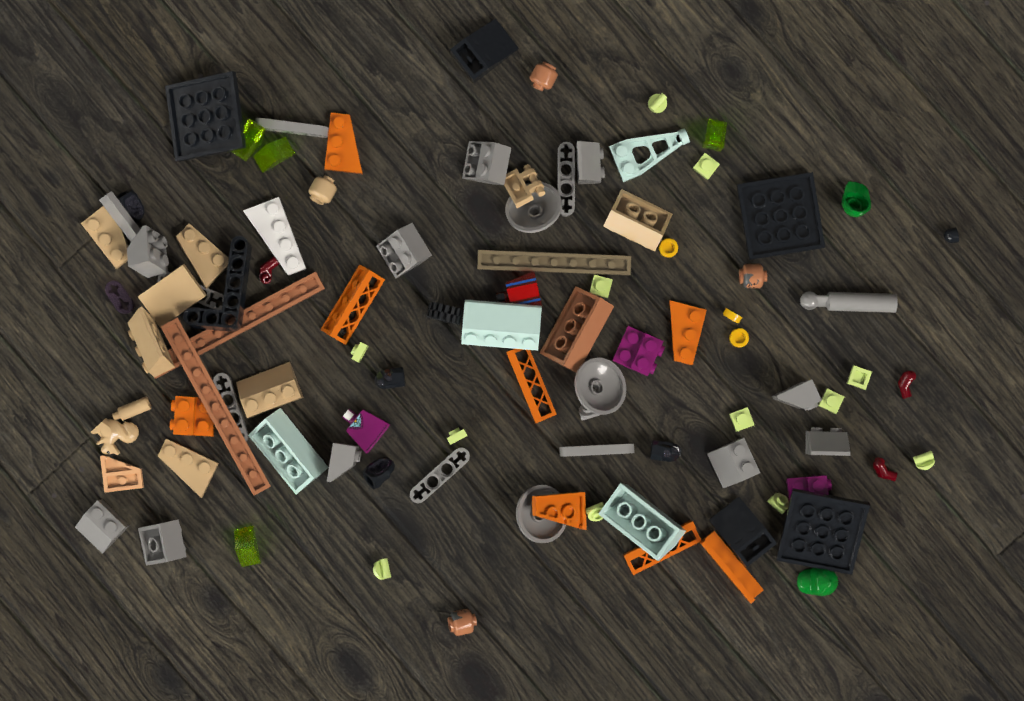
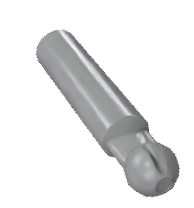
M808 291L802 294L800 304L807 310H812L816 307H826L828 311L896 313L898 299L897 294L828 292L827 295H817L814 292Z

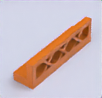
M359 264L320 330L346 345L385 279ZM371 278L378 279L374 287L369 288ZM366 294L365 302L359 304L361 295ZM356 311L355 318L349 321L350 313ZM346 327V333L343 338L337 336L341 328Z
M524 349L510 350L506 352L535 423L557 415L531 351L526 350L528 359L525 364L518 361L515 354ZM529 359L531 361L532 366L527 365ZM526 367L535 371L536 375L533 381L525 378L524 371ZM536 378H538L540 384L535 383ZM533 385L542 388L543 393L540 399L533 397L531 393ZM544 395L547 402L542 400ZM541 402L549 405L552 413L541 417L538 410Z
M690 520L680 526L686 530L685 533L692 530L696 539L686 542L681 538L676 549L669 551L659 561L648 558V553L639 546L624 553L623 556L632 574L635 575L701 542L702 540L694 522ZM637 557L644 558L642 566L634 569L631 560Z
M713 530L699 543L747 601L753 603L755 601L754 598L764 589Z

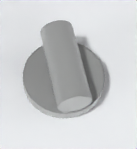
M583 405L579 408L581 421L600 416L588 411Z

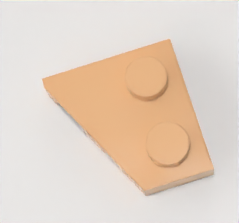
M105 455L100 456L104 493L144 488L141 468Z

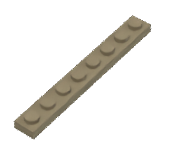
M478 250L477 270L630 276L631 256Z

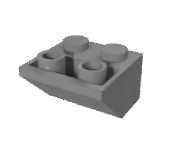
M469 141L462 179L504 185L511 147L496 142Z
M413 223L396 230L376 246L395 278L400 277L432 256Z
M147 225L142 226L127 248L128 267L147 278L168 273L169 260L166 252L168 246L166 238Z

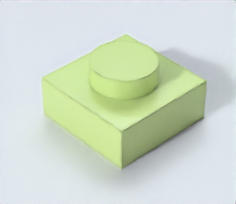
M704 153L693 169L708 180L720 164Z
M594 275L590 293L608 298L613 279Z
M362 342L359 345L355 344L351 351L353 355L351 359L360 363L369 346Z
M853 365L846 384L866 390L872 372Z
M826 388L821 398L822 401L818 405L837 414L844 396Z
M748 407L729 414L736 432L754 426Z
M458 427L449 432L450 437L447 440L451 445L468 435L464 429L460 431Z

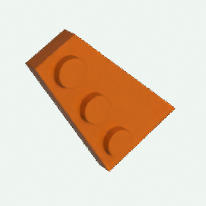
M331 113L324 169L363 174L351 116L349 114Z
M669 300L673 361L693 365L707 310Z
M585 492L532 496V515L587 530Z

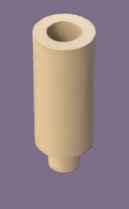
M146 396L117 408L118 411L112 413L114 420L121 418L124 421L152 409Z

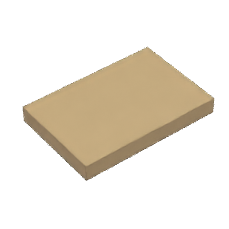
M183 264L139 295L138 298L161 328V326L207 295L186 265Z

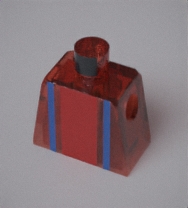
M534 271L506 282L507 291L496 293L497 301L501 303L509 302L513 304L542 306Z

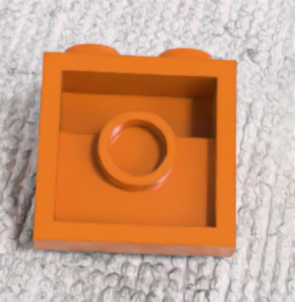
M175 396V400L171 402V411H174V419L170 420V430H173V434L214 437L215 425L200 398Z

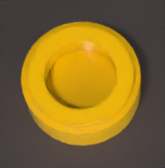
M666 238L660 243L659 252L666 258L673 257L678 252V244L674 239Z
M727 308L723 312L725 317L736 323H740L743 318Z
M737 328L730 333L729 340L734 347L740 348L748 343L749 335L746 330Z

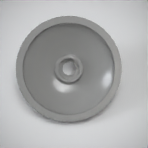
M542 182L545 195L539 197L534 192L532 193L534 200L519 208H516L511 197H509L505 207L509 223L515 229L525 233H535L547 229L558 219L562 210V200L559 192L550 184Z
M592 358L579 367L574 385L580 403L588 411L597 415H607L618 410L626 396V382L621 370L613 362L605 358Z
M537 485L527 489L521 495L516 507V520L521 532L529 540L536 543L554 541L563 533L566 527L564 524L540 517L535 518L532 515V496L559 494L556 489L547 485Z

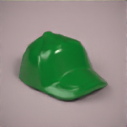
M852 181L846 184L842 197V207L847 215L855 218L861 217L871 209L870 195L865 185Z
M811 568L799 573L797 586L803 593L827 596L837 589L838 577L834 571Z

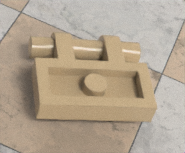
M529 164L523 167L524 172L522 173L515 169L506 174L504 186L516 208L534 200L532 196L534 192L539 197L545 195L543 183L538 180L536 171ZM529 180L531 184L526 186L525 181Z

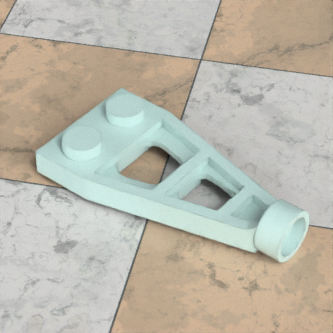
M684 128L673 133L626 139L609 146L622 181L626 182L642 175L680 146L690 143V140ZM665 140L668 149L660 154H656L652 143ZM646 146L650 151V158L642 164H638L632 150L635 147Z

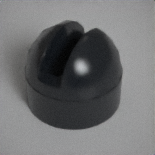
M956 227L945 231L944 239L947 242H959Z

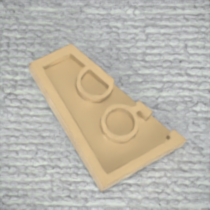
M102 206L81 224L113 266L118 269L128 261V243L123 231L105 207Z
M190 223L176 236L180 247L194 267L203 286L207 289L228 267L229 258Z
M165 439L158 454V457L203 498L219 464L218 462L169 439Z

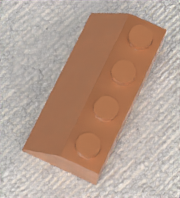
M575 287L543 345L540 354L577 373L614 306L599 296Z

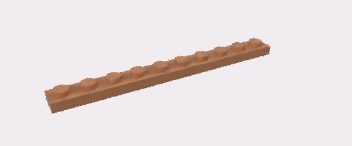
M314 272L244 309L243 323L238 331L206 329L191 337L190 340L200 356L319 293L325 287L317 272ZM230 318L228 320V325L234 324L236 318ZM172 348L168 352L175 368L155 377V379L181 366Z
M178 317L161 326L163 333L253 496L271 487Z

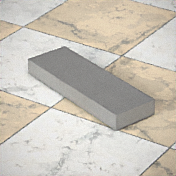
M110 191L99 201L129 241L132 242L140 228L114 193Z

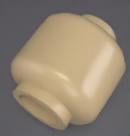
M326 175L324 177H316L308 190L311 195L310 199L320 205L330 203L337 191V187L333 183L334 180Z

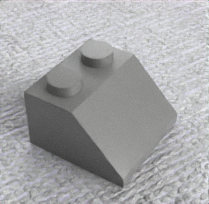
M577 141L578 184L601 183V178H605L604 167H601L600 159H604L603 148H600L599 143Z
M812 379L805 380L772 396L773 400L798 409H805V411L819 406L818 402L822 401Z
M811 428V431H806L805 454L850 456L847 432H842V428H830V432H823V428Z
M739 438L707 453L722 488L742 482L760 473L745 438Z
M333 443L327 482L336 480L354 467L356 462H360L362 451L358 450L359 446Z
M101 499L97 500L87 510L75 528L103 554L130 525Z
M179 519L138 528L146 566L187 557Z

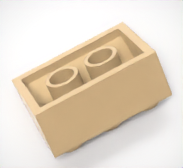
M621 189L603 227L655 251L673 214Z
M143 307L138 308L128 322L130 328L128 334L132 341L135 340L137 344L135 350L138 356L143 358L142 366L145 372L150 373L155 378L175 368V365L155 320Z
M290 362L236 382L240 401L247 418L304 398Z

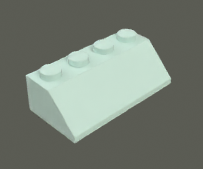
M465 300L461 344L538 351L542 306Z
M281 408L266 417L248 435L295 494H298L329 468Z
M623 483L619 484L598 513L657 561L672 550L686 532L683 527L629 485Z

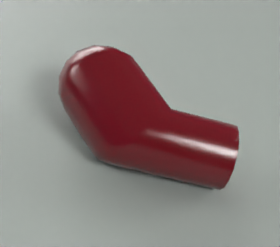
M274 256L260 266L259 279L264 284L271 282L272 269L279 265Z
M912 370L904 372L898 381L903 399L912 396L909 386L916 379V373Z
M881 457L876 458L873 463L876 475L879 478L896 481L897 472L887 470L884 464L885 460Z

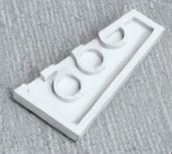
M279 197L243 210L288 276L306 269Z

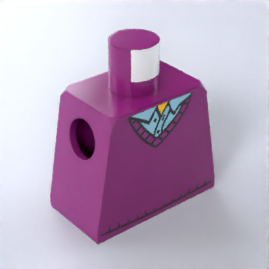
M348 409L342 417L351 424L346 432L367 454L391 425L366 410H362L357 415L351 409Z

